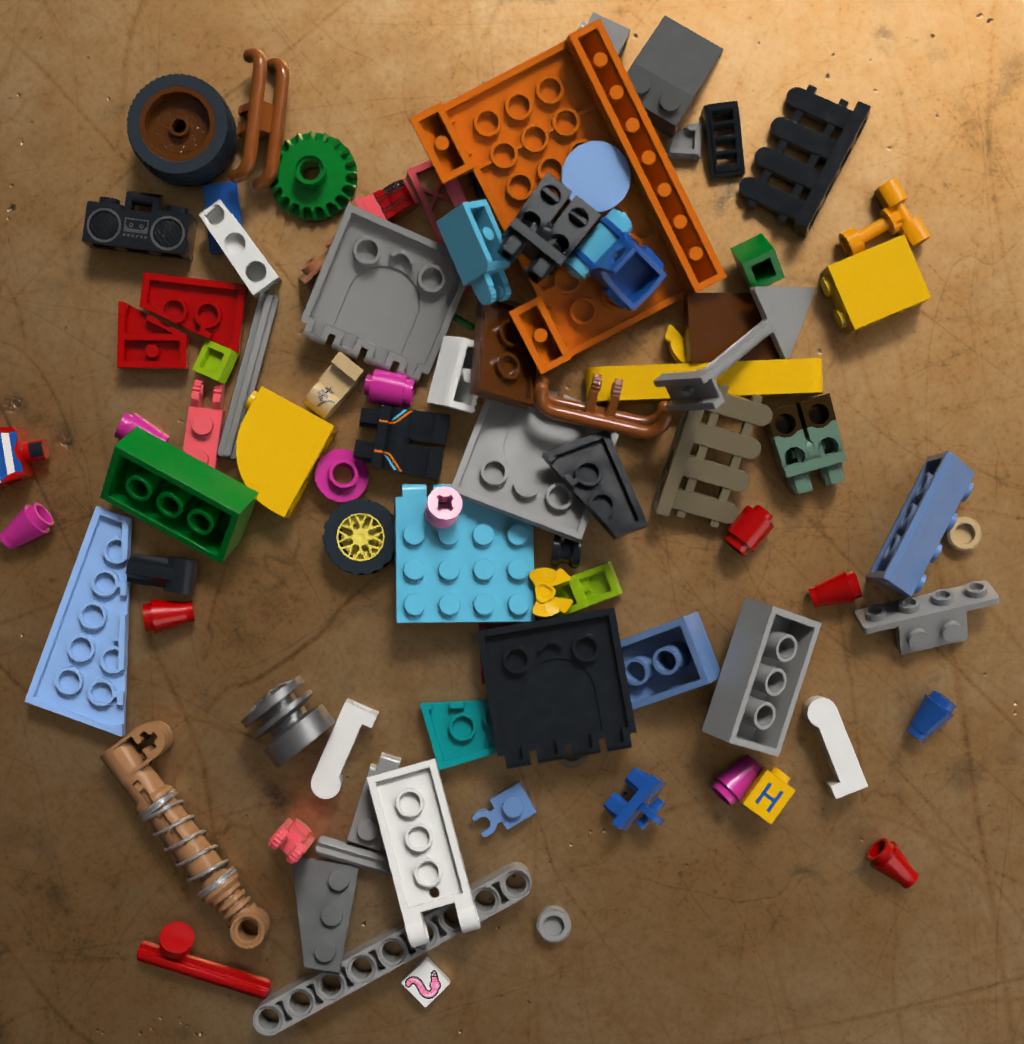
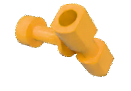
M896 177L879 186L874 192L884 208L880 211L881 218L859 231L854 227H850L838 235L839 242L849 257L865 251L864 243L885 231L892 235L897 232L900 236L905 234L911 249L927 241L930 237L920 217L916 216L913 218L905 206L904 202L908 197Z

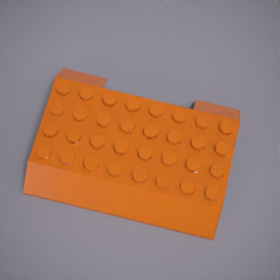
M600 18L569 34L565 41L443 105L439 102L409 118L442 184L473 172L503 233L547 172L561 182V170L566 157L577 146L589 141H605L617 147L627 158L631 170L630 187L625 198L614 209L627 214L633 226L629 234L640 247L646 245L653 250L663 262V270L667 276L656 290L634 311H628L626 308L620 309L602 293L603 286L591 276L584 281L572 277L568 273L564 262L552 276L548 275L539 284H535L526 276L536 297L509 311V314L541 375L572 359V356L682 299L684 294L697 293L727 277ZM548 188L558 196V193L554 189ZM568 199L551 220L553 224L570 203ZM612 209L600 213L601 216L590 228V230L586 233V235L582 238V240L578 243V245L596 227V225L599 223V220L603 216H606ZM576 210L579 214L586 218L583 212ZM522 253L518 255L517 260L524 272L531 263V260Z

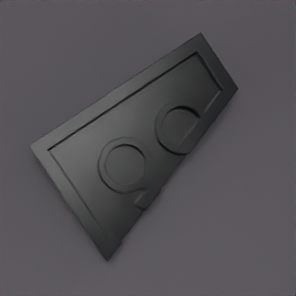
M601 431L543 452L541 457L614 540L647 527L646 517L608 431Z

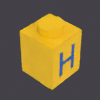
M761 765L762 769L758 772V775L740 802L772 824L796 790L788 785L791 778L781 770L773 766L771 771Z

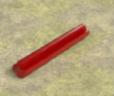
M142 941L137 951V960L262 1000L266 999L271 988L270 979L188 954L180 959L166 957L161 952L159 945L152 942Z

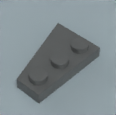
M301 857L297 863L294 862L292 864L304 968L306 970L340 975L360 868Z

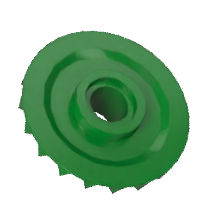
M313 131L305 134L297 133L292 139L285 140L281 147L278 174L270 185V190L277 203L290 215L309 221L324 220L338 214L352 199L358 180L356 163L349 149L338 138L331 137L327 133L322 134ZM311 167L320 169L319 176L316 179H304V173L307 169Z

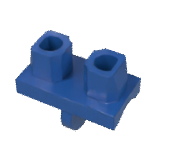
M634 767L624 782L636 791V794L627 802L618 793L614 792L603 805L614 819L612 824L619 830L622 829L624 831L629 829L642 812L644 814L636 822L642 830L647 827L651 820L659 826L664 822V819L658 812L665 805V802L657 797L650 806L648 804L665 783L657 776L649 775Z

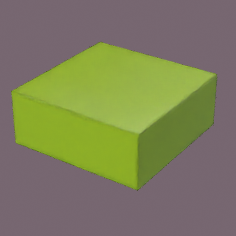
M206 339L192 370L225 385L239 353Z

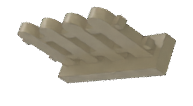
M720 383L718 387L725 402L717 409L708 410L710 412L706 423L701 422L704 410L682 412L652 502L653 509L657 514L669 517L671 508L677 509L675 515L685 518L686 512L710 519L708 524L718 528L720 522L726 524L733 523L739 515L735 504L727 500L731 490L740 492L748 488L750 478L744 470L738 468L742 457L753 459L760 454L761 445L756 438L750 436L753 424L758 426L769 424L773 413L767 405L761 403L762 396L753 394L751 400L732 395L727 393L729 387ZM719 414L743 421L740 433L717 427L716 423ZM693 443L698 444L695 456L690 455ZM708 447L732 454L729 465L705 459ZM682 476L687 477L684 488L679 487ZM697 480L720 486L718 497L695 492L694 488Z

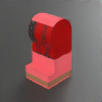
M406 179L395 181L382 190H378L364 198L360 196L348 202L392 223L407 216L419 207V202Z

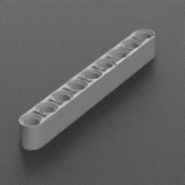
M521 862L509 863L470 884L480 922L522 900L529 894L532 881L530 870L526 865ZM518 873L523 875L526 881L523 886L512 888L507 884L506 879L511 874ZM482 890H488L493 893L495 899L491 904L483 905L477 901V893ZM455 903L422 912L426 924L434 932L429 937L430 942L412 948L403 921L344 953L340 975L311 971L269 994L266 999L260 1002L253 1015L252 1022L254 1028L264 1036L275 1035L462 932L459 921H451L445 914L449 908L456 907ZM389 941H396L402 946L403 951L396 955L390 954L384 945ZM358 958H365L369 960L372 968L368 971H361L357 969L354 961ZM335 975L339 978L341 985L331 988L325 983L324 977ZM296 992L306 993L309 996L310 1003L305 1005L299 1004L294 999L293 994ZM263 1010H275L279 1015V1020L270 1021L266 1019Z

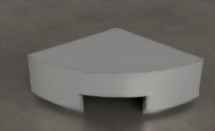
M702 123L690 124L674 135L666 150L668 158L700 159Z

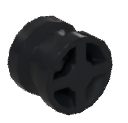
M554 534L551 566H559L562 563L569 564L571 568L578 569L582 539L578 543Z

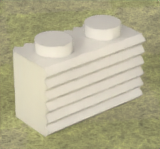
M443 337L427 403L455 411L468 413L475 411L474 406L477 405L476 399L479 396L470 394L474 340L464 337Z

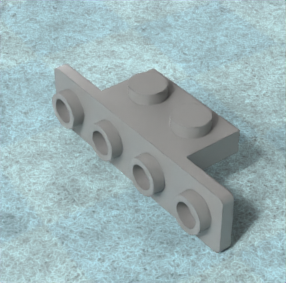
M973 581L963 586L938 589L932 593L915 597H904L900 600L880 605H869L866 608L855 610L854 614L864 634L895 628L896 648L901 655L968 640L967 611L999 604V595L988 581Z

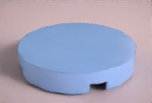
M589 141L577 146L566 157L561 170V183L572 191L568 200L571 201L577 195L598 213L614 208L625 198L630 187L631 170L627 158L617 147L605 141Z

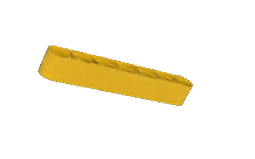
M800 358L737 361L716 378L715 381L717 385L720 383L728 386L727 393L746 399L752 398L753 394L760 395L763 398L823 394L822 359ZM711 362L586 368V402L594 373L602 375V386L598 392L596 405L608 403L611 386L615 378L623 380L618 404L670 402L671 398L666 387L655 386L653 381L657 377L665 373L697 371L698 369L705 368Z

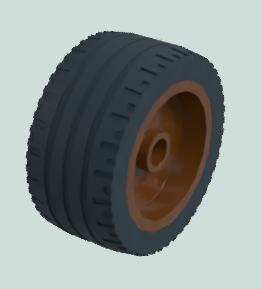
M168 74L167 76L164 75L156 78L154 81H150L148 85L146 84L136 94L128 111L127 134L134 153L152 174L168 183L191 187L192 185H202L215 179L229 165L236 150V124L230 108L215 88L195 76Z

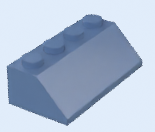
M946 451L928 456L867 575L868 579L906 597H912L913 593L917 594L922 589L927 578L924 572L929 562L933 563L938 558L942 550L940 541L945 531L949 532L957 521L958 514L955 511L958 505L969 497L974 487V483L971 480L975 472L955 454Z

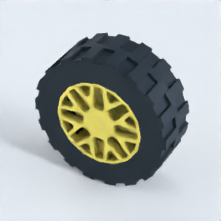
M354 499L339 505L335 511H332L329 515V520L325 522V531L322 538L325 544L324 550L334 565L338 566L340 570L353 575H369L379 572L390 564L394 558V515L386 507L371 500Z

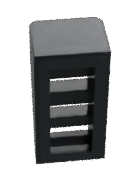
M738 101L705 105L702 109L701 117L710 179L744 175L745 166ZM729 117V120L713 122V118ZM731 130V135L714 137V132ZM733 144V149L716 151L715 146ZM735 158V164L717 166V160Z

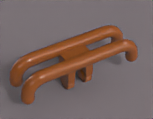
M250 48L244 51L243 54L246 62L253 63L249 103L240 105L238 109V115L247 119V123L236 127L237 137L245 139L243 157L238 168L229 173V179L233 183H240L249 177L256 163L259 138L269 136L265 169L259 177L252 181L254 190L263 191L270 187L278 174L289 87V68L287 63L281 58L266 60L265 54L261 50ZM267 70L276 72L273 104L263 101Z
M539 374L536 377L533 397L535 405L544 416L554 420L639 439H653L661 436L668 429L672 420V413L667 411L665 407L668 401H661L657 406L656 412L650 416L617 410L623 386L622 379L615 378L611 386V394L607 406L601 407L596 405L598 392L602 386V375L593 374L586 403L552 395L548 389L549 377L546 374Z

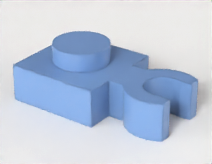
M517 781L490 797L493 808L478 809L472 815L473 821L481 817L489 819L490 825L481 831L482 836L487 837L494 833L498 823L503 822L508 830L535 814L537 810L520 781Z

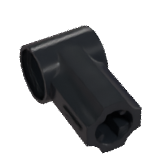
M131 553L126 567L127 582L162 587L164 591L194 595L200 561L174 556L163 558Z

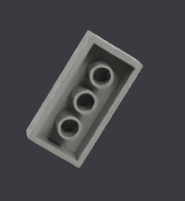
M745 598L701 732L731 744L779 757L822 623L773 605Z

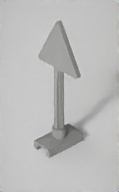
M751 287L750 292L762 317L761 322L705 368L690 372L665 373L653 381L656 387H666L671 401L665 405L667 411L717 409L725 400L715 379L768 335H770L780 359H790L814 295V288Z

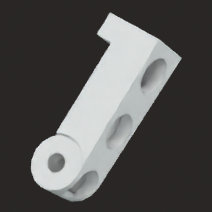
M221 199L199 214L254 297L258 298L260 293H265L281 281L276 271Z
M818 695L808 698L803 704L802 712L806 721L814 726L834 777L824 781L829 795L838 799L868 787L834 702Z
M349 698L345 701L311 779V789L317 797L330 799L340 791L344 780L342 770L362 725L372 728L379 711Z

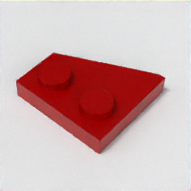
M118 301L117 368L189 370V335L123 301Z

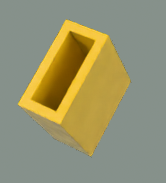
M905 234L833 263L821 272V288L826 297L831 296L836 308L833 310L835 321L840 329H845L847 335L921 305L932 298Z

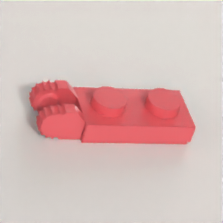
M195 380L191 393V406L188 408L183 452L218 470L219 455H217L225 419L223 407L226 387L224 384L217 382L213 389V409L202 408L205 386L202 380Z
M288 817L269 839L270 843L268 846L273 850L279 848L288 856L286 861L292 865L300 860L315 839L310 835L312 830L299 819L293 821Z

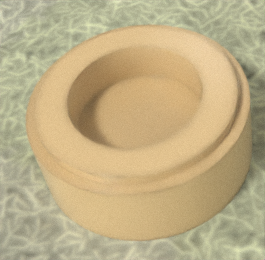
M964 516L958 517L953 528L949 532L945 531L944 539L948 546L957 551H968L975 548L982 536L979 524L974 519Z

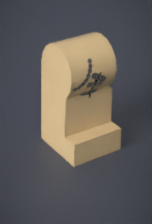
M340 351L331 361L332 364L319 378V382L314 385L303 401L304 405L323 420L331 417L367 376L363 369Z

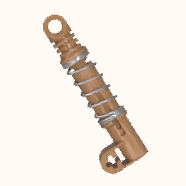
M160 720L150 721L138 726L100 756L101 760L135 803V812L139 815L138 818H141V821H148L154 829L153 836L159 835L166 844L164 851H171L177 859L175 867L182 866L187 872V882H196L200 879L202 885L197 896H200L199 899L204 903L211 904L212 907L217 905L218 908L215 911L218 914L223 912L224 915L221 916V919L223 921L229 920L226 925L230 929V936L233 942L238 947L244 949L258 946L271 927V919L268 913L263 908L258 907L255 902L250 904L251 897L249 895L244 897L243 894L246 890L244 888L238 889L241 884L238 881L239 874L233 866L225 868L229 860L225 859L222 861L216 852L218 845H211L205 838L207 830H199L193 822L195 815H188L182 807L184 800H177L175 798L178 792H175L176 789L172 785L165 784L150 765L171 747L174 740L171 727ZM155 733L158 737L154 741L155 744L142 750L148 758L146 760L131 739H134L138 745L147 741L151 737L150 734ZM243 921H254L258 926V933H247L243 927Z

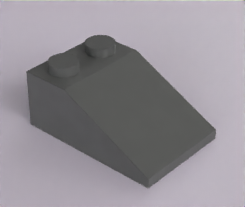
M666 15L632 63L627 74L653 127L672 138L723 52V48Z

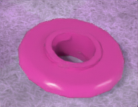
M335 449L327 452L318 461L315 469V482L319 491L328 499L336 502H350V500L357 499L366 490L369 481L368 468L364 462L353 458L354 452L347 449ZM344 466L350 470L352 479L348 484H339L334 480L333 470L335 467Z

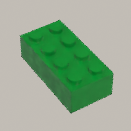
M136 426L115 445L100 498L222 564L241 542L259 493Z

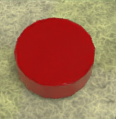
M184 922L167 924L159 935V948L166 957L172 959H180L187 956L194 946L195 934L192 927Z

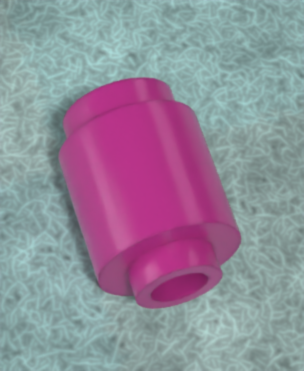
M375 369L373 375L367 374L363 394L369 395V403L400 408L403 406L411 407L416 380L408 379V375Z

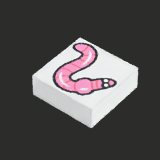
M426 955L402 979L401 984L426 1008L450 984L451 980Z

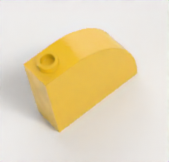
M261 386L258 392L253 391L245 404V409L248 411L240 425L236 441L238 469L245 485L259 493L257 500L262 505L284 518H290L315 473L318 461L325 455L338 428Z

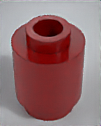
M758 504L754 508L747 505L726 530L728 534L723 540L732 549L745 557L749 551L754 552L774 528V525L770 522L773 516Z

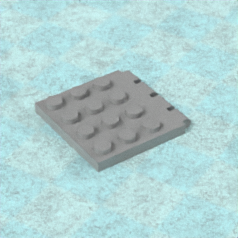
M348 203L300 319L301 322L306 323L302 337L325 345L329 333L335 335L331 349L357 359L361 347L367 349L363 358L364 363L389 371L393 361L399 362L395 373L408 375V379L416 380L417 384L422 373L429 375L441 347L443 337L447 333L466 286L463 285L446 246Z
M549 389L552 395H557L558 392ZM567 395L563 396L565 399L583 402ZM485 398L451 488L456 490L463 500L580 543L591 513L541 456L543 452L603 430L548 418L537 409L535 402L534 408L524 410ZM608 432L615 446L619 434Z

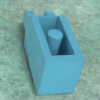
M486 199L461 203L436 221L464 286H472L479 303L481 302L482 305H489L494 301L502 302L508 300L511 289L504 270L510 267V262L497 253L503 238Z

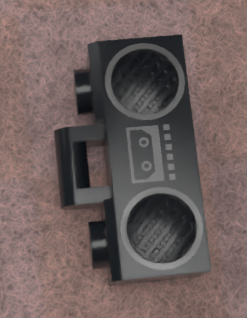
M127 191L125 206L120 205V200L110 197H100L99 202H87L82 242L90 248L188 261L193 260L198 221L192 214L188 213L187 208L169 205L167 206V211L162 210L163 195ZM135 205L151 207L152 211H136Z

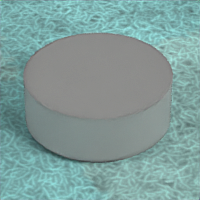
M555 905L542 909L536 920L538 934L543 940L550 943L563 941L571 930V920L567 911Z

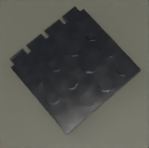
M615 608L477 631L497 756L505 755L507 769L531 765L529 751L536 750L538 764L566 759L564 745L568 744L571 745L573 758L601 753L599 739L605 738L607 752L632 748L630 734L637 733Z

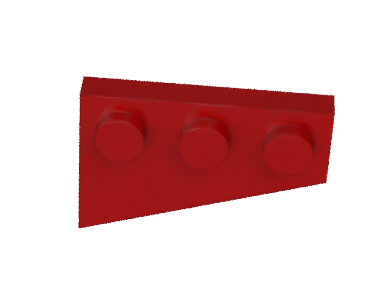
M144 272L139 305L141 308L240 354L248 295L246 284Z

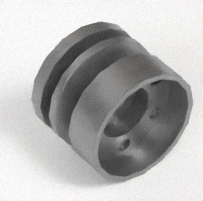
M300 675L293 680L280 683L253 705L248 715L241 721L245 728H248L257 720L263 723V726L251 735L254 739H258L269 732L274 737L263 751L277 769L336 723L322 704L309 711L305 709L303 705L313 695L311 689L299 698L294 695L293 692L305 683Z

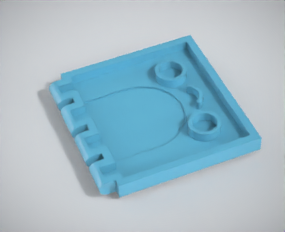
M401 484V497L394 498L395 624L523 623L535 621V615L532 613L535 603L534 584L528 576L534 570L533 526L462 499V510L455 524L445 529L435 528L428 523L424 514L425 505L428 500L426 484ZM432 484V491L438 487H451L452 484Z

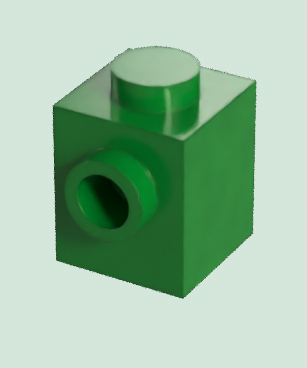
M762 233L730 248L739 273L749 288L769 286L785 278L774 247Z

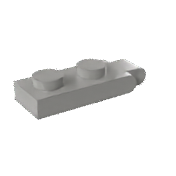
M382 752L378 765L371 763L367 777L399 769L402 758ZM366 777L347 841L380 851L383 839Z

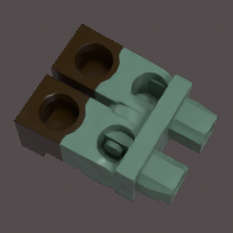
M830 393L772 409V420L769 424L765 425L772 446L774 459L778 466L780 479L786 478L792 494L797 495L813 490L808 472L816 469L820 471L824 486L843 482L844 473L841 462L847 461L845 451H843Z

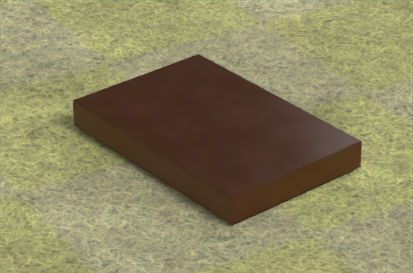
M686 293L683 295L686 363L712 362L761 322L762 317L751 293ZM768 335L738 361L780 359L770 335Z
M477 299L470 394L524 410L534 408L533 397L537 367L509 314V311L522 304L508 299L502 302L494 301L492 304L482 305Z

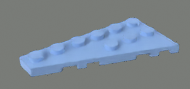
M96 506L24 702L123 737L126 734L130 582H127L126 567L131 556L132 518Z

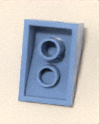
M698 611L620 640L633 710L710 684L720 676L721 669Z

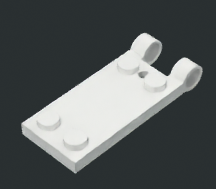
M436 758L367 777L410 946L413 948L430 942L422 912L455 903L463 933L480 929L479 915L471 893ZM432 887H436L439 889L438 897H432L430 895V889Z

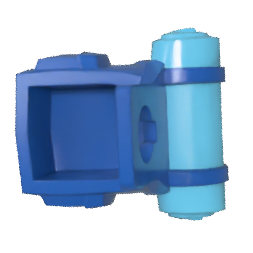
M613 208L606 216L599 220L596 227L574 248L564 261L568 273L578 280L584 281L589 276L598 280L603 286L602 293L618 308L634 311L656 290L667 274L663 270V262L653 250L646 245L640 247L629 234L633 226L627 214Z

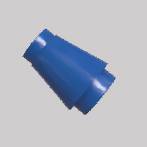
M933 689L929 695H924L907 730L917 739L924 742L927 737H930L954 716L952 712L957 706L940 692Z

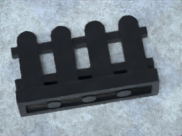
M809 85L806 90L794 87L788 91L786 104L789 109L795 112L791 120L785 117H778L772 121L770 133L774 139L779 141L775 150L769 147H762L755 153V165L763 170L759 180L753 177H746L739 184L740 196L748 200L746 203L747 208L754 210L756 205H759L778 214V222L784 225L788 219L793 221V233L804 238L807 237L867 123L871 106L858 101L852 111L847 108L848 101L840 99L837 104L816 95L817 88ZM803 116L827 125L823 134L800 125L799 123ZM835 129L842 132L837 141L831 138ZM789 145L811 155L807 164L785 155L784 152ZM819 160L826 162L822 171L815 168ZM774 175L794 184L795 187L791 194L769 185L768 182L771 176ZM804 189L810 192L806 201L799 199Z

